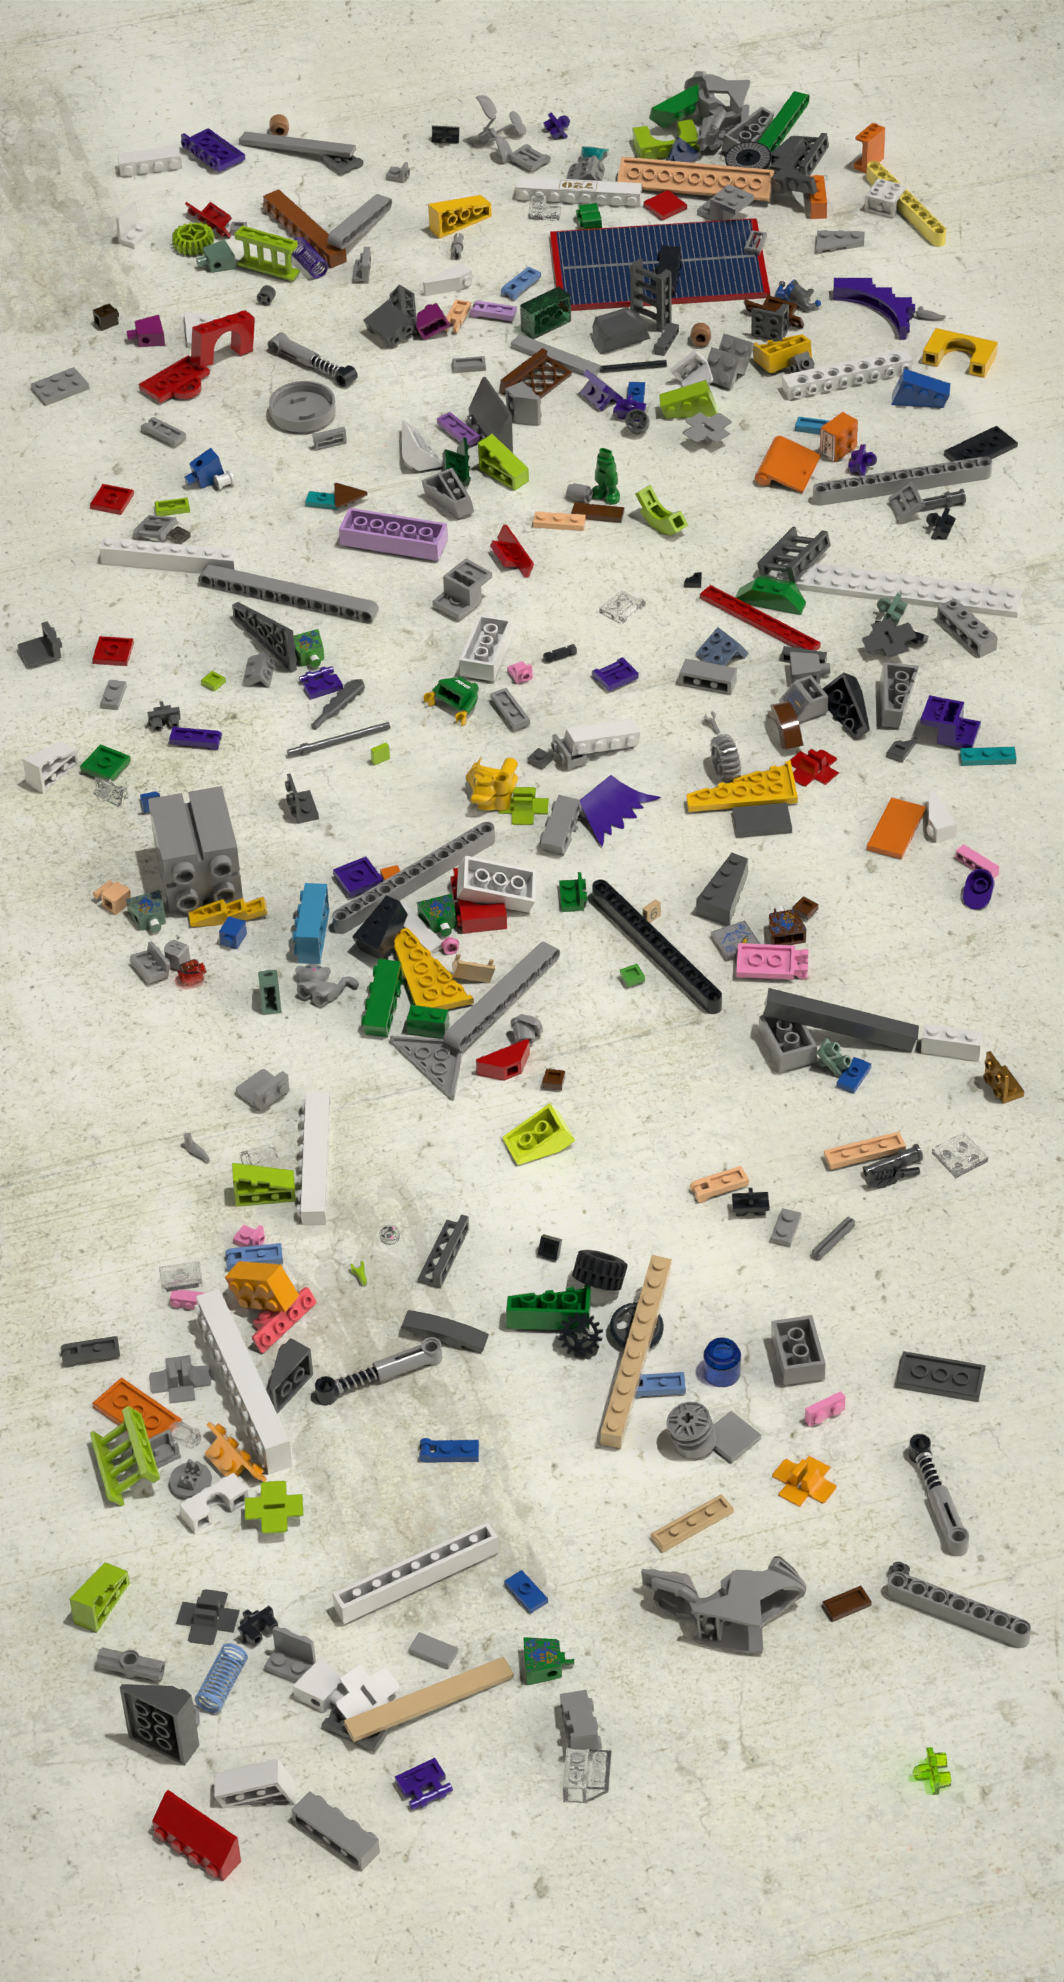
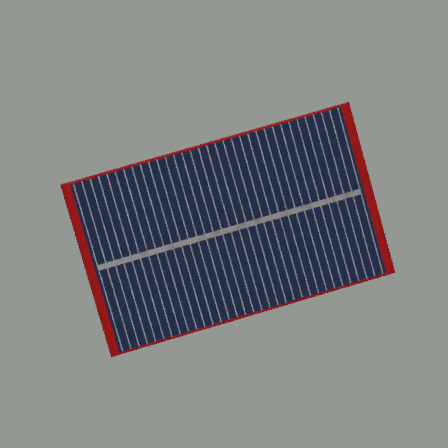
M757 218L550 231L559 312L631 307L630 265L639 258H642L643 268L655 273V267L659 265L657 254L661 252L662 245L681 247L682 268H679L680 277L677 281L676 296H671L672 305L764 299L767 295H770V288L763 250L760 256L756 255V252L753 255L749 251L747 254L744 253V248L751 231H759ZM757 235L754 236L750 247L753 246ZM643 276V282L653 286V280ZM643 289V295L657 300L656 294ZM643 302V306H652Z

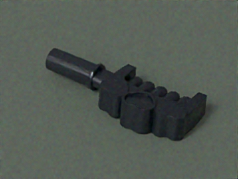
M893 1166V1169L883 1170L882 1172H874L873 1169H870L865 1182L869 1188H885L887 1185L895 1184L898 1177L904 1178L920 1175V1168L914 1167L899 1170L897 1166Z

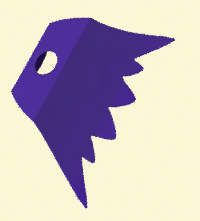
M610 775L581 798L580 804L598 842L603 846L604 831L612 835L610 824L624 829L622 817L637 818L631 807L643 809L644 807L638 802H650L661 797L634 790Z

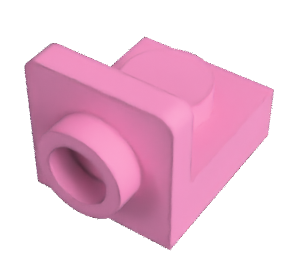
M521 661L507 666V672L516 684L533 679L531 664L526 665Z
M243 1225L233 1237V1244L241 1247L262 1245L265 1241L264 1228L261 1225L256 1229Z

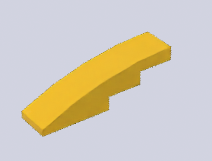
M264 896L249 902L241 898L227 904L222 899L190 911L191 927L223 925L228 916L244 921L268 914L267 903Z

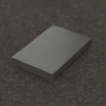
M787 803L732 808L737 838L792 833Z

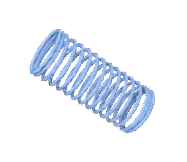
M223 1644L195 1697L199 1707L211 1713L220 1712L248 1659L245 1650L235 1644ZM225 1650H231L238 1653L243 1657L244 1660H241L238 1656L232 1653L225 1652ZM201 1696H204L207 1700H209L212 1703L218 1704L219 1707L210 1705L209 1703L205 1702ZM198 1697H200V1699H201L206 1705H208V1706H210V1707H213V1708H219V1709H211V1708L206 1707L205 1705H203V1704L198 1700Z

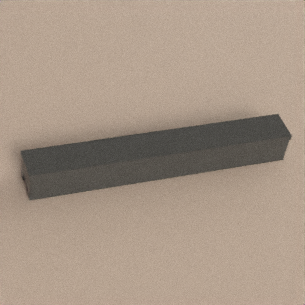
M768 988L763 1015L912 1052L915 1042L918 1040L919 1025Z

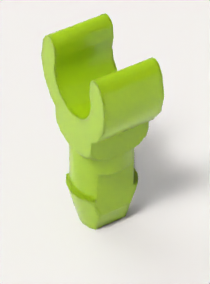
M360 1261L361 1267L355 1268L351 1263V1273L358 1277L363 1286L367 1285L364 1262Z

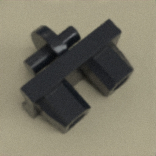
M432 125V142L459 143L460 127Z
M945 507L942 516H939L938 513L927 515L926 522L930 527H935L931 538L936 539L939 535L947 539L956 520L955 517L948 514L949 508Z
M750 1187L748 1188V1193H732L733 1213H736L737 1217L745 1216L747 1212H755L757 1216H762L766 1214V1211H770L768 1192H753V1188Z
M267 1606L262 1611L256 1610L253 1613L248 1609L243 1612L244 1619L240 1621V1626L238 1627L241 1635L239 1639L243 1644L248 1641L253 1646H256L263 1639L261 1631L265 1629L269 1634H273L274 1626L278 1627L273 1609Z

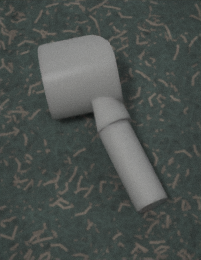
M711 711L712 719L708 718L707 714H705V722L711 723L716 734H719L720 730L715 721L716 713Z

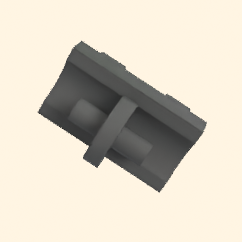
M159 701L160 707H154V711L147 712L148 723L154 731L163 729L162 723L169 722L170 728L179 727V720H181L179 707L171 708V705L164 706L163 701Z

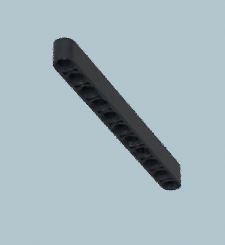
M602 879L594 881L592 884L593 902L709 1014L721 1012V991L607 881Z

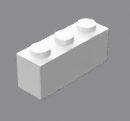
M925 1024L922 1035L921 1054L979 1062L983 1032Z

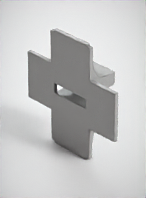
M700 412L685 421L692 428L686 430L684 435L696 443L702 441L708 446L712 441L716 443L730 435L724 428L730 425L732 421L721 413L708 418Z
M190 1355L165 1358L166 1369L149 1374L152 1394L169 1391L170 1404L195 1400L194 1388L211 1386L209 1366L191 1365ZM182 1371L183 1387L178 1386L177 1372Z

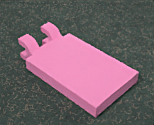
M738 943L736 977L794 980L795 975L800 979L807 980L809 949L795 950V946Z

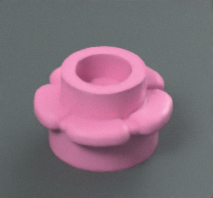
M448 937L442 941L441 948L448 955L455 954L459 949V941L456 938Z

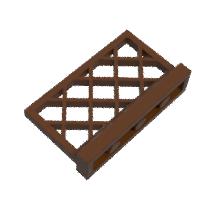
M542 348L500 380L499 392L505 395V388L528 379L531 380V383L524 384L532 388V391L542 399L568 379L572 372L547 355L548 351ZM548 362L552 367H544V364ZM539 371L542 372V375H533V372ZM544 372H553V375H545ZM556 372H563L564 375H556ZM534 380H543V383H534ZM545 380H554V383H546ZM535 388H544V390L535 391Z

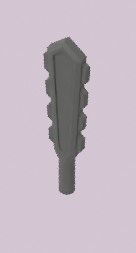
M353 679L347 682L344 688L336 693L337 696L333 697L330 703L323 707L322 714L311 724V727L316 730L326 719L337 715L340 709H344L348 702H352L355 699L356 695L364 692L365 685L363 680Z

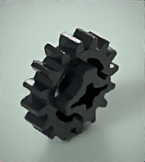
M576 1312L574 1318L569 1314L567 1316L569 1321L563 1320L561 1322L565 1327L559 1328L558 1331L563 1333V1335L559 1336L558 1340H564L561 1347L567 1346L568 1354L574 1351L575 1357L579 1353L586 1357L587 1351L590 1354L594 1353L593 1347L599 1349L600 1345L597 1341H602L603 1337L598 1336V1334L602 1333L603 1329L597 1328L600 1322L594 1323L593 1315L587 1318V1312H584L583 1316H579V1313ZM580 1321L579 1325L575 1328H569L572 1323ZM587 1323L592 1326L594 1333L588 1330L586 1327ZM579 1330H583V1334L586 1336L578 1339V1335L575 1332L578 1333ZM567 1336L573 1339L575 1342L574 1346L570 1344ZM586 1341H593L589 1346L582 1348V1344Z

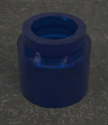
M724 1337L716 1338L705 1348L703 1354V1374L708 1383L716 1387H729L739 1380L741 1376V1351L733 1340Z

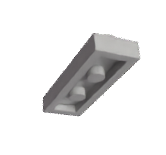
M507 688L490 693L491 700L513 730L530 725L529 717Z

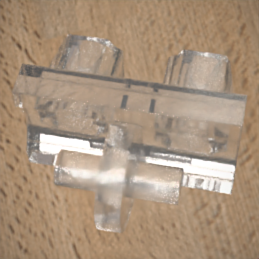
M96 777V786L93 794L96 795L97 800L100 802L107 801L117 807L121 806L122 799L126 797L127 788L114 785L110 779L104 780L101 777Z

